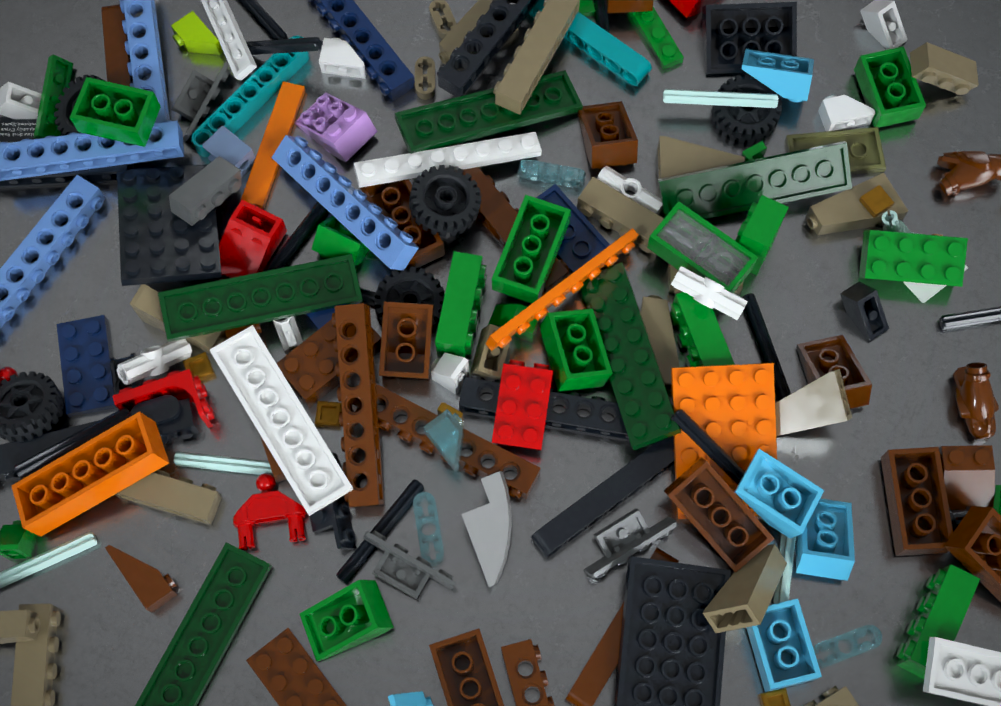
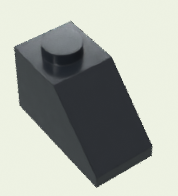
M857 282L840 293L846 313L867 340L871 341L889 329L876 289L862 282Z

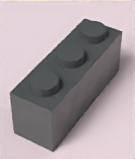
M217 157L169 195L171 212L193 226L199 220L204 219L216 206H220L232 193L240 189L242 186L241 170L222 157Z

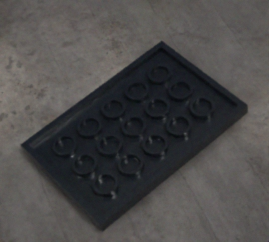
M208 164L117 171L122 286L222 278L216 207L204 219L191 226L171 212L169 201L171 193Z
M628 557L614 706H720L726 631L715 633L705 618L703 611L731 576V570L641 557Z

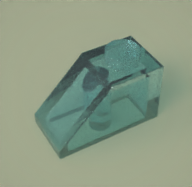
M447 409L423 428L425 435L456 472L460 467L464 437L462 426L464 423L456 413L452 415Z

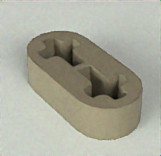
M434 0L429 6L430 17L440 38L444 39L450 31L444 29L443 24L446 23L448 28L452 30L456 25V21L449 4L445 0ZM437 8L443 11V16H440L439 12L436 11Z
M426 56L420 57L415 63L416 95L424 100L432 98L436 92L435 62L432 58ZM424 65H428L427 74H423ZM423 82L428 83L427 91H423Z

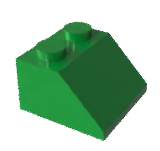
M333 215L318 225L311 249L318 252L324 258L352 254L355 267L363 262L369 252V249Z

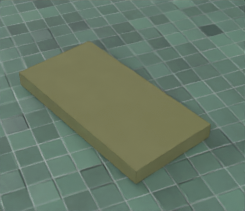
M878 127L786 136L788 153L842 141L847 142L851 175L884 172L886 170Z

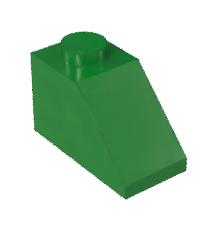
M496 304L488 325L492 324L502 327L527 307L521 304ZM532 320L529 323L531 326L521 335L515 333L513 336L533 343L541 320Z
M21 520L13 521L12 525H3L0 530V555L9 560H24L35 557L37 535L23 529Z

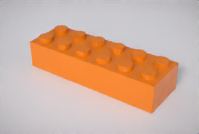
M139 411L11 485L23 529L42 537L169 464L156 422Z

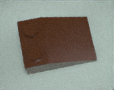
M622 101L583 106L582 110H579L578 116L586 154L592 169L637 163L638 139Z
M384 302L379 376L430 379L433 305Z
M843 335L797 344L796 348L808 384L833 370L840 369L850 409L869 405L872 383Z
M992 445L941 446L939 452L949 508L956 510L965 509L966 506L994 507L995 464Z

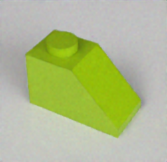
M191 11L171 25L174 32L172 38L179 47L183 46L189 53L221 55L223 53L219 40L194 11Z

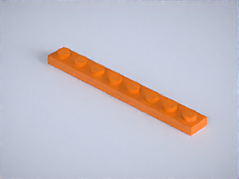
M632 228L492 333L486 342L488 348L493 351L498 346L502 349L512 341L511 336L515 333L521 335L531 326L529 323L532 320H541L549 312L548 308L552 305L558 307L566 300L565 295L569 292L575 294L584 286L583 282L588 278L590 281L595 279L602 272L600 269L605 265L608 268L619 259L617 256L622 252L625 255L636 246L634 242L639 234Z

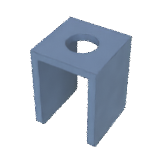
M221 126L202 145L211 154L208 156L210 162L219 156L241 170V178L253 167L256 159L252 149L225 126Z

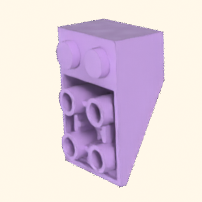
M326 92L294 122L295 125L330 154L344 162H347L378 132L365 111Z

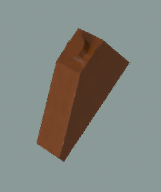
M111 545L105 547L145 609L149 612H155L178 595L174 589L177 584L169 573L164 575L158 569Z

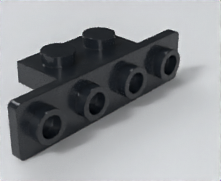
M332 453L339 466H341L337 454ZM345 495L310 515L313 532L319 533L333 527L338 549L353 550L356 548L355 533L352 529L350 509L345 500Z

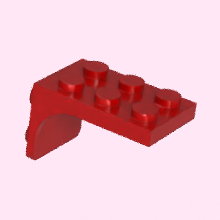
M509 360V364L503 363L492 443L542 450L553 378V370H549V365L534 363L533 368L526 367L523 361Z
M190 369L170 372L167 374V377L158 380H147L141 386L124 388L118 394L112 396L114 404L119 410L127 407L130 412L136 404L163 395H172L178 401L189 398L196 405L198 414L208 428L213 427L212 419H215V415L211 405H208L205 398L208 397L204 383H201L199 376H194Z

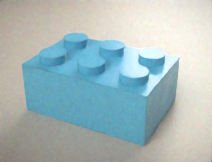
M798 599L769 605L761 625L746 627L765 692L814 681L822 677Z

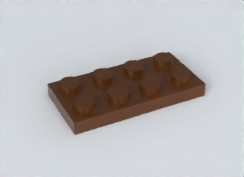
M289 628L285 629L246 660L279 706H347Z

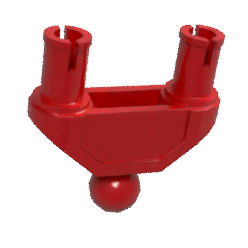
M263 473L259 475L256 480V487L262 493L253 494L233 517V525L238 529L239 549L247 550V547L249 549L255 548L253 526L255 524L278 520H288L290 542H298L297 535L300 541L306 540L303 524L306 510L302 505L278 490L272 491L276 481L271 474Z

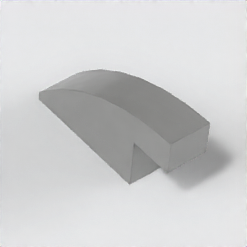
M502 471L481 478L490 503L461 514L489 587L497 584L501 577L511 542V502L508 486Z

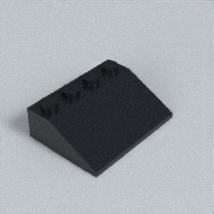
M797 2L712 4L703 6L702 31L706 74L747 73L742 70L746 49L797 56Z

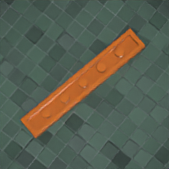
M282 82L241 200L261 209L265 208L279 168V164L271 157L285 135L290 136L306 91L305 86Z

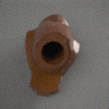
M961 151L943 153V156L938 158L937 164L940 167L951 169L949 172L942 174V179L938 180L942 192L947 197L950 195L956 196L961 190L982 186L994 179L1001 180V154H986L982 151Z
M979 362L969 363L965 367L958 368L953 374L957 384L955 395L960 417L965 418L968 430L974 438L988 439L993 437L996 432L994 413L999 410V405L994 397L989 381L991 375L987 370V364Z

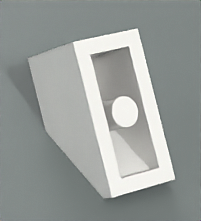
M874 0L860 10L867 31L886 50L898 48L908 40L895 1Z
M324 38L319 58L322 73L366 79L364 62L347 41L339 38Z
M7 82L0 88V115L12 119H37L42 94Z
M831 95L822 100L818 113L827 132L869 125L875 115V110L849 96Z
M444 353L441 358L437 357L430 367V370H432V380L455 395L463 386L464 377L470 376L468 360L449 353Z

